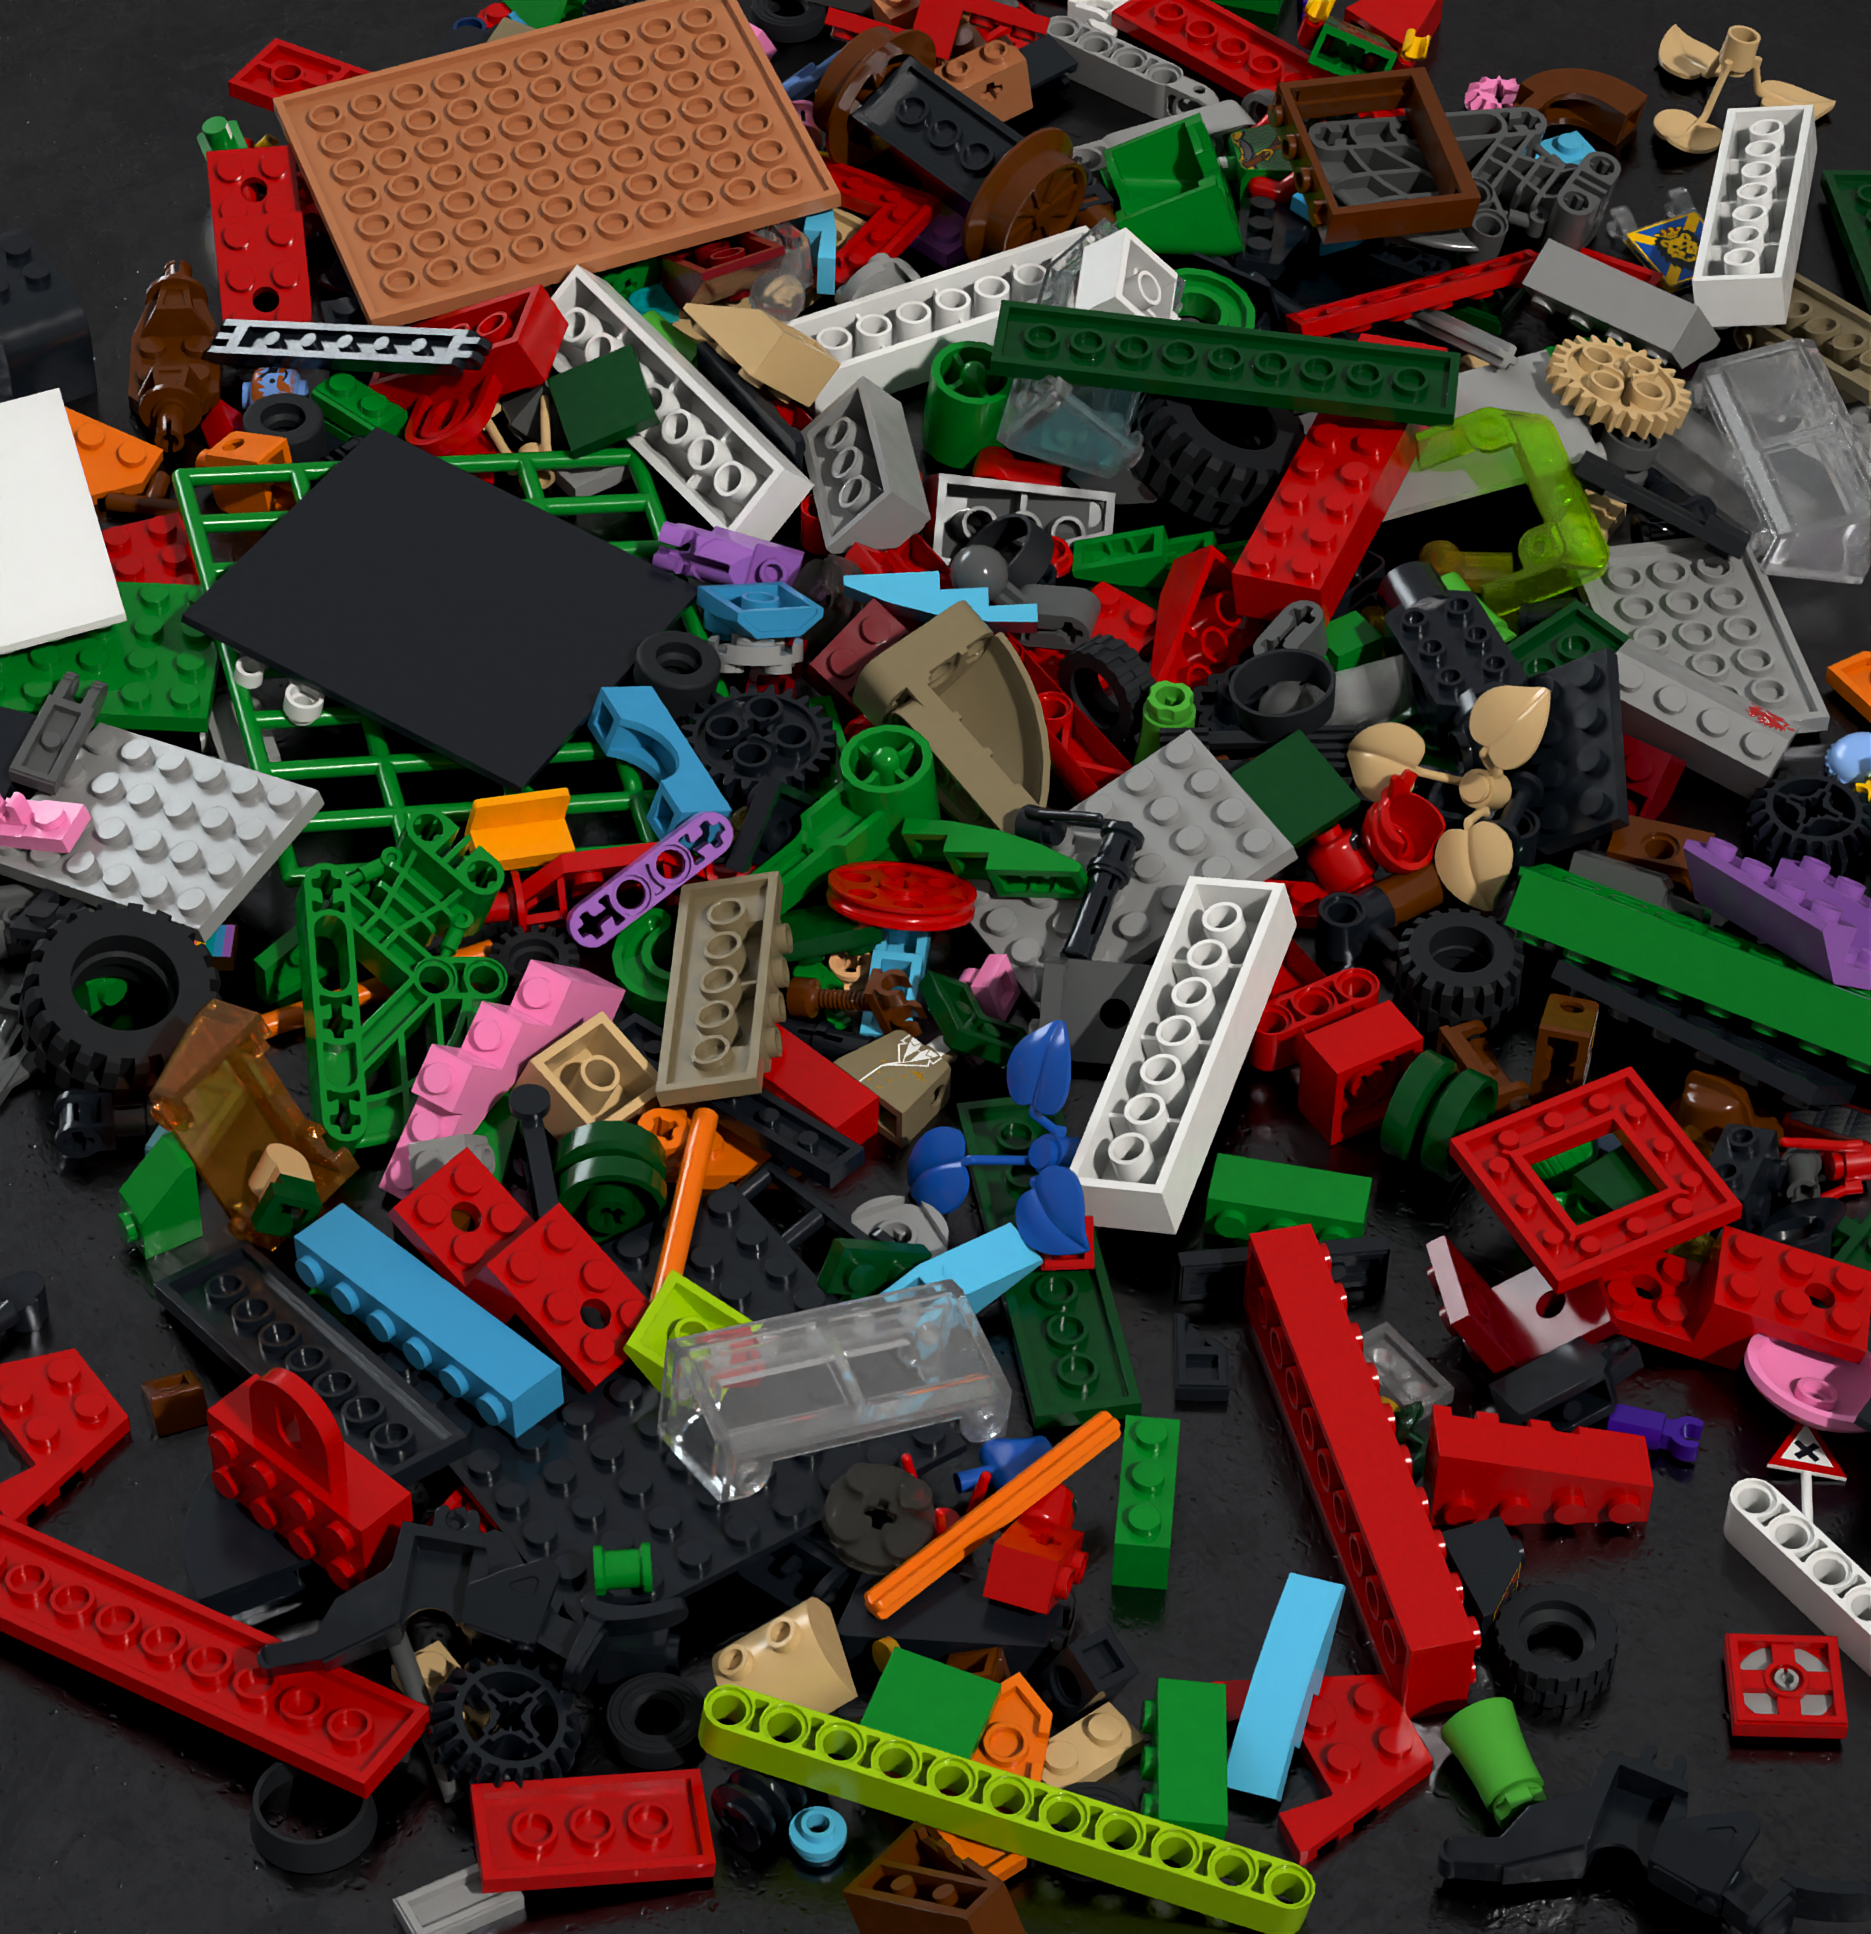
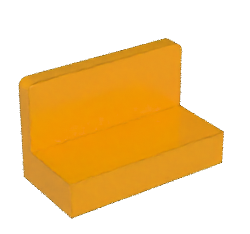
M568 788L474 800L464 833L465 836L468 834L472 838L468 847L470 854L480 845L498 860L504 871L547 865L560 854L575 852L576 850L565 820L571 798Z

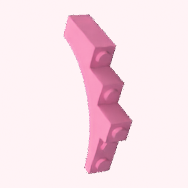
M531 959L511 1005L482 1001L461 1048L431 1044L411 1089V1092L419 1095L379 1184V1188L401 1200L413 1191L408 1143L460 1134H473L492 1107L519 1079L532 1058L601 1011L613 1021L626 990L584 969Z

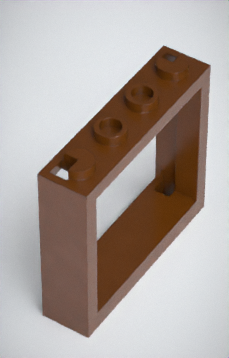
M1425 67L1278 83L1272 105H1268L1267 109L1269 124L1277 130L1281 140L1283 158L1291 164L1296 190L1299 194H1303L1308 206L1309 221L1313 227L1317 228L1323 244L1472 226L1481 195ZM1403 108L1440 195L1338 207L1302 119Z

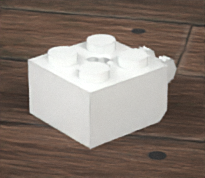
M1125 227L1084 247L1075 308L1181 320L1173 311L1178 273Z

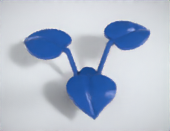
M1055 1020L1024 1037L1013 1049L1007 1065V1085L1012 1100L1018 1105L1029 1106L1030 1118L1049 1131V1134H1044L1032 1142L1028 1156H965V1138L960 1130L942 1126L931 1129L915 1144L907 1166L909 1192L920 1207L921 1201L937 1209L941 1215L949 1214L958 1209L969 1190L970 1179L966 1166H1033L1039 1175L1030 1178L1031 1190L1025 1192L1019 1198L1015 1210L1016 1225L1021 1238L1028 1246L1045 1254L1070 1256L1090 1251L1085 1230L1083 1190L1078 1177L1070 1169L1081 1138L1065 1136L1067 1132L1065 1126L1056 1125L1043 1115H1055L1065 1104L1070 1089L1071 1050L1066 1021Z

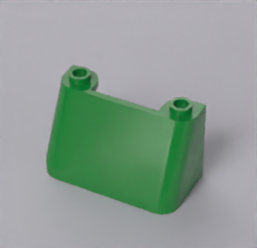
M1200 112L1103 150L1107 166L1100 168V172L1108 192L1117 191L1121 210L1115 211L1117 221L1110 223L1113 233L1126 227L1155 254L1193 256L1196 251L1208 257L1230 258L1245 252L1232 192Z

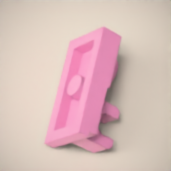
M14 792L11 798L4 800L0 794V846L69 854L91 820V816L84 804L50 800H26L20 792Z

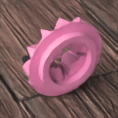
M1499 75L1496 79L1481 77L1479 82L1469 84L1468 91L1465 93V107L1468 111L1511 108L1520 85H1517L1515 78L1504 80ZM1495 97L1502 98L1501 103H1498V100Z

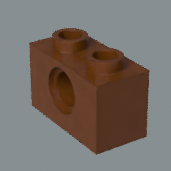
M1629 815V826L1613 832L1606 856L1669 875L1676 887L1674 894L1692 903L1699 904L1694 898L1683 846L1687 839L1708 843L1710 837H1715V833Z

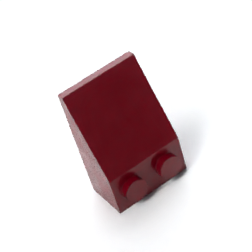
M745 232L657 256L665 290L679 307V310L685 311L683 307L686 303L712 305L711 302L726 298L727 301H736L751 296V289L767 283L786 253L783 245Z

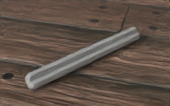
M1425 308L1412 312L1413 316L1411 318L1403 320L1405 324L1504 370L1509 364L1515 366L1519 358L1514 356L1517 350L1515 345L1440 310L1433 311Z

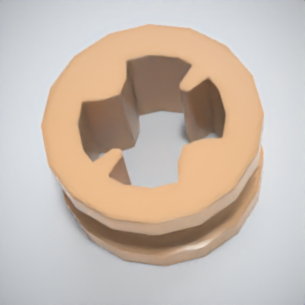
M845 951L832 953L829 957L828 967L844 983V990L864 991L869 978L872 955L866 953L849 956L845 954ZM845 969H856V972H846Z

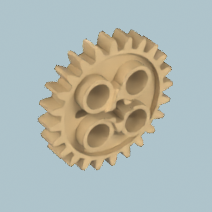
M1579 335L1575 337L1574 342L1564 339L1562 346L1556 345L1545 370L1548 373L1546 382L1553 385L1551 393L1562 396L1560 401L1562 405H1573L1576 407L1574 415L1585 414L1590 417L1589 424L1594 425L1601 422L1605 424L1606 431L1610 433L1614 428H1618L1628 438L1631 431L1636 432L1639 437L1645 440L1649 433L1658 439L1662 438L1663 433L1673 435L1676 428H1681L1692 404V401L1688 400L1691 392L1683 389L1686 382L1682 379L1673 378L1676 373L1675 369L1662 368L1663 360L1661 358L1650 359L1646 357L1647 350L1645 349L1635 352L1628 342H1625L1623 346H1618L1611 337H1608L1606 343L1601 342L1595 335H1591L1589 341Z

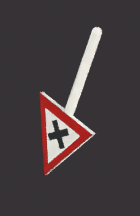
M1800 1423L1796 1424L1766 1466L1801 1473L1802 1514L1812 1523V1475L1840 1481L1847 1480L1846 1475L1817 1429Z

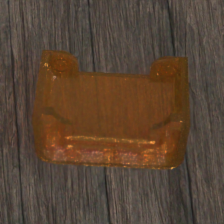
M210 999L193 1017L151 1090L149 1098L153 1105L149 1108V1111L160 1126L172 1133L181 1148L195 1164V1169L230 1219L227 1227L238 1241L246 1239L250 1244L254 1243L262 1248L274 1251L286 1238L254 1230L251 1216L259 1204V1197L252 1192L248 1185L252 1172L269 1144L279 1143L287 1145L305 1157L322 1204L360 1167L348 1148L341 1147L336 1152H333L326 1146L324 1139L321 1137L325 1133L321 1124L307 1120L271 1067L264 1053L270 1048L265 1039L272 1032L260 1013L217 999Z

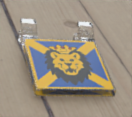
M1684 187L1671 189L1667 193L1672 199V202L1665 204L1664 211L1669 219L1637 228L1631 211L1628 207L1622 205L1610 209L1609 213L1614 220L1608 222L1606 226L1607 232L1612 237L1621 239L1645 268L1663 273L1661 287L1668 293L1692 287V279L1705 221L1696 211L1692 199Z

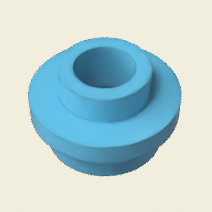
M813 1806L805 1808L793 1817L789 1825V1840L792 1847L803 1859L814 1863L826 1862L834 1858L843 1848L847 1839L845 1820L838 1812L827 1807ZM820 1829L825 1831L816 1833L812 1832L811 1830Z

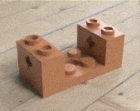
M871 0L874 20L906 30L913 29L921 0ZM963 14L950 60L946 63L940 61L934 73L1002 122L1032 109L1033 102L1026 58L1006 34L987 43L976 28L969 24V16Z

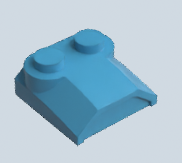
M784 582L698 586L696 604L704 610L703 628L712 632L711 636L719 635V640L731 641V634L734 633L752 639L800 637L823 618V607Z

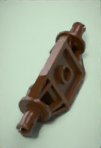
M175 260L169 261L164 266V276L154 280L148 287L145 298L146 308L131 338L128 387L129 409L141 417L142 423L149 430L156 433L155 445L167 453L169 440H173V452L181 450L184 446V435L195 430L202 421V416L211 412L221 399L222 365L213 364L204 356L208 347L214 346L212 340L219 330L207 308L208 296L206 290L197 280L192 278V267L184 260H179L178 272H175Z

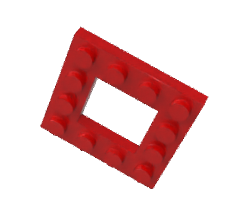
M821 156L841 193V207L870 218L839 251H836L835 293L840 286L846 284L860 268L866 265L875 254L886 253L891 258H897L941 212V201L931 194L841 162L838 164L832 159ZM775 225L748 231L784 246L786 255L773 273L817 289V267L803 266L804 239H790L789 233L773 228Z
M1632 1066L1450 1139L1449 1154L1556 1295L1741 1219L1742 1203ZM1613 1133L1659 1192L1576 1226L1532 1169L1531 1165Z

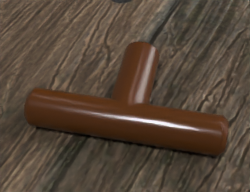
M157 471L153 474L145 496L108 493L105 497V508L107 511L151 516L179 512L182 518L178 500L164 498L171 479L163 471Z

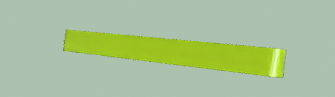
M725 1684L717 1686L709 1691L704 1700L698 1739L706 1753L715 1758L902 1818L918 1821L927 1826L1265 1934H1295L1302 1927L1315 1895L1313 1877L1305 1868L1268 1854L737 1685ZM717 1719H730L736 1722V1724L725 1725L718 1722ZM783 1736L792 1742L782 1743L774 1740L772 1737ZM828 1754H840L846 1757L847 1760H834ZM883 1772H896L903 1778H891ZM949 1789L956 1792L959 1796H947L939 1790ZM994 1807H1006L1012 1810L1014 1814H1003ZM1051 1825H1062L1068 1828L1070 1832L1057 1831ZM1107 1842L1118 1843L1126 1850H1116L1110 1847ZM1162 1860H1172L1182 1868L1170 1867ZM1218 1878H1228L1238 1886L1226 1885ZM1275 1896H1285L1294 1904L1283 1903Z

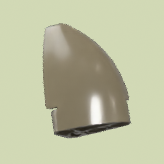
M965 600L950 606L883 651L864 667L859 674L852 702L874 727L885 724L905 726L919 732L929 742L933 754L939 807L955 822L996 829L1015 835L1016 817L1023 806L1033 804L1046 808L1051 760L1048 732L1041 702L1030 675L1010 641L1002 632L994 635V632Z

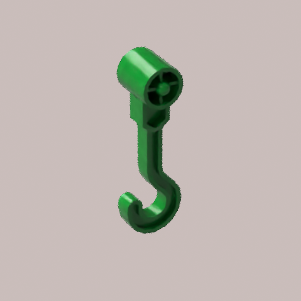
M1194 268L1174 270L1178 273L1173 311L1178 317L1194 316L1206 321L1208 324L1255 328V308L1247 293L1231 279L1210 270ZM976 341L952 343L940 350L932 361L921 426V441L925 450L938 462L952 468L970 470L974 468L977 453L981 449L988 446L1004 448L1008 430L1052 415L1055 404L1060 398L1088 386L990 375L992 345Z
M885 724L867 728L853 736L844 746L839 761L842 782L800 815L802 826L795 839L750 874L779 871L784 885L780 916L822 882L828 880L829 873L839 866L862 861L902 862L914 859L901 835L905 817L941 820L933 754L929 742L919 732L905 726ZM651 908L618 934L612 952V961L617 985L626 990L622 998L624 1004L632 1013H637L656 1025L664 1026L670 972L659 968V965L673 953L675 938L671 917L667 911L661 908Z

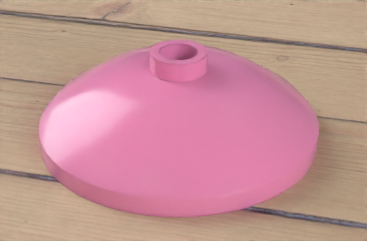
M1761 1333L1753 1335L1744 1354V1365L1753 1385L1770 1404L1794 1421L1814 1429L1851 1434L1868 1432L1854 1424V1422L1871 1398L1870 1351L1867 1350L1860 1364H1856Z

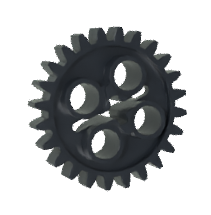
M750 683L747 693H740L734 686L730 687V696L726 698L717 692H713L712 705L703 701L697 702V713L688 712L686 714V725H681L680 727L682 734L688 740V743L718 789L723 791L725 800L729 801L735 795L741 796L742 806H746L751 790L755 785L760 784L763 775H767L805 792V785L818 789L820 787V777H829L830 765L836 763L837 731L832 730V717H823L824 707L822 705L810 707V696L808 695L794 700L792 688H788L780 695L775 694L774 684H769L765 692H758L754 683Z

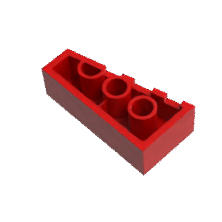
M1432 1404L1423 1471L1431 1525L1461 1527L1498 1516L1502 1518L1504 1524L1510 1526L1541 1523L1572 1525L1576 1523L1615 1522L1618 1524L1648 1522L1654 1485L1645 1436L1578 1426L1571 1433L1557 1431L1551 1426L1549 1421L1530 1419L1526 1426L1500 1423L1498 1414L1477 1411L1474 1419L1453 1416L1451 1407Z

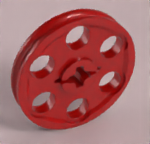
M862 861L839 866L828 875L827 904L839 914L865 924L904 931H942L964 926L971 922L975 915V907L973 905L977 898L975 887L967 880L941 869L906 862Z

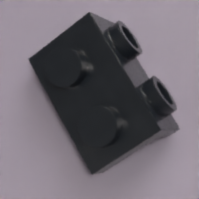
M1729 1123L1725 1126L1708 1162L1743 1205L1741 1219L1728 1224V1226L1755 1234L1759 1225L1762 1226L1769 1218L1771 1200L1775 1191H1781L1785 1185L1787 1163L1785 1160L1780 1159L1777 1130Z

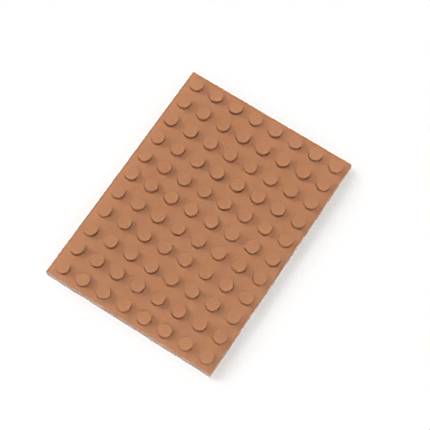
M646 0L272 98L276 117L288 144L291 145L296 162L369 325H406L537 284H542L543 287L564 282L576 265L591 273L606 271L841 206V193L737 0Z

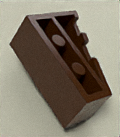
M918 1821L912 1823L842 1891L861 1934H1026L1005 1883L971 1858L967 1857L963 1860L954 1853L951 1844L944 1839L936 1841L931 1838L925 1826Z

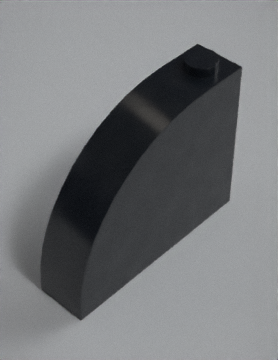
M213 1468L209 1471L194 1495L184 1526V1562L188 1594L191 1600L240 1621L335 1585L325 1569L312 1559L305 1560L293 1550L289 1541L276 1530L262 1527L247 1507L235 1498L228 1499L223 1496L213 1483L211 1477Z

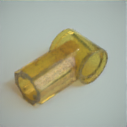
M1443 540L1432 541L1420 550L1418 555L1419 561L1432 565L1440 577L1450 572H1456L1473 592H1511L1513 580L1512 553L1460 552L1456 545Z

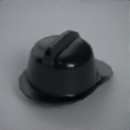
M1817 1197L1804 1199L1777 1210L1764 1222L1755 1235L1832 1259V1232L1844 1218L1847 1210L1844 1203L1836 1198Z

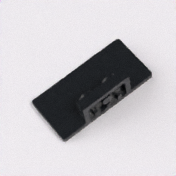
M706 341L697 344V370L803 473V453L806 450V444L801 432L796 427L792 428L779 415L776 407L770 402L767 403L754 390L753 385L742 378L730 366L729 362L721 357Z

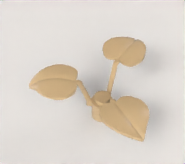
M1674 24L1661 41L1658 51L1660 65L1669 73L1683 79L1693 80L1700 76L1706 79L1711 77H1718L1699 118L1687 111L1666 109L1655 116L1652 125L1658 137L1668 141L1672 146L1692 154H1707L1717 150L1720 147L1723 132L1718 127L1706 122L1727 76L1743 77L1751 69L1754 94L1762 98L1760 107L1814 104L1815 120L1831 111L1836 101L1781 81L1766 80L1761 84L1760 66L1763 59L1756 56L1761 36L1752 28L1741 25L1730 27L1722 48L1718 52L1710 46L1691 38Z
M1504 685L1494 687L1478 698L1471 711L1469 729L1473 739L1483 745L1479 752V757L1487 770L1472 769L1465 773L1463 777L1419 767L1418 765L1425 752L1424 740L1415 730L1403 724L1389 722L1370 726L1357 734L1348 746L1347 757L1354 781L1361 793L1373 802L1381 800V792L1389 786L1392 775H1401L1405 769H1410L1419 777L1459 787L1462 801L1469 807L1476 808V810L1464 819V830L1449 829L1439 837L1435 849V866L1441 881L1455 897L1467 905L1483 911H1493L1498 895L1508 879L1512 868L1513 847L1508 834L1497 824L1487 821L1474 823L1481 817H1489L1490 810H1499L1509 801L1512 788L1509 779L1503 774V770L1519 768L1537 750L1549 717L1551 693L1548 688Z

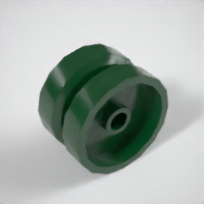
M1430 1049L1420 1053L1404 1073L1389 1102L1381 1127L1379 1139L1381 1150L1408 1164L1420 1157L1422 1170L1449 1183L1454 1181L1463 1171L1449 1154L1450 1139L1491 1123L1499 1093L1498 1082L1471 1068L1458 1074L1456 1062Z
M619 1120L595 1121L573 1129L559 1140L552 1152V1170L558 1202L599 1246L605 1245L664 1215H668L665 1149L656 1135L640 1125Z

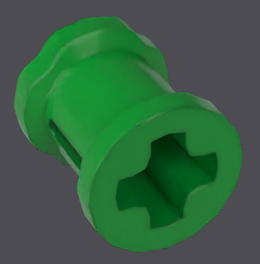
M642 1542L639 1548L605 1550L602 1545L593 1546L596 1596H605L607 1590L642 1588L644 1593H653L650 1542Z

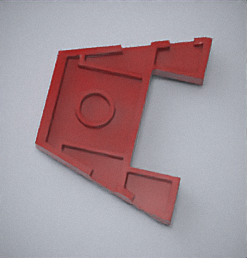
M75 1348L0 1364V1429L30 1467L0 1483V1514L27 1526V1517L41 1504L46 1507L50 1505L60 1495V1487L77 1471L86 1472L130 1431L129 1416Z
M1384 1674L1323 1676L1319 1696H1313L1299 1751L1325 1798L1279 1813L1277 1828L1297 1864L1300 1866L1308 1864L1317 1857V1851L1333 1838L1339 1841L1353 1831L1355 1822L1374 1808L1379 1812L1431 1774L1433 1758ZM1251 1680L1210 1682L1226 1684L1227 1735L1236 1733Z

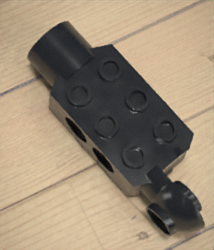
M1412 561L1401 564L1383 578L1377 590V601L1385 614V660L1437 746L1449 748L1456 769L1460 773H1465L1472 769L1487 770L1479 757V752L1483 745L1473 739L1469 729L1472 708L1478 698L1486 691L1504 685L1528 687V678L1473 591L1448 590L1436 569L1426 562Z

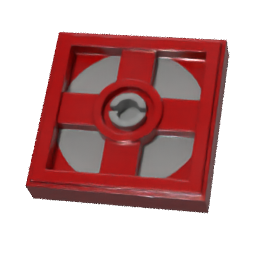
M1725 1633L1723 1653L1732 1736L1846 1739L1848 1719L1837 1636Z

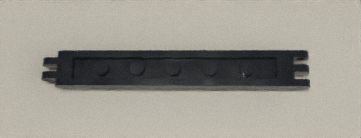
M225 319L220 326L221 332L216 333L212 340L214 346H209L204 356L209 362L219 365L459 377L462 376L465 370H480L485 362L483 356H488L493 346L489 340L482 338L477 332L467 329Z

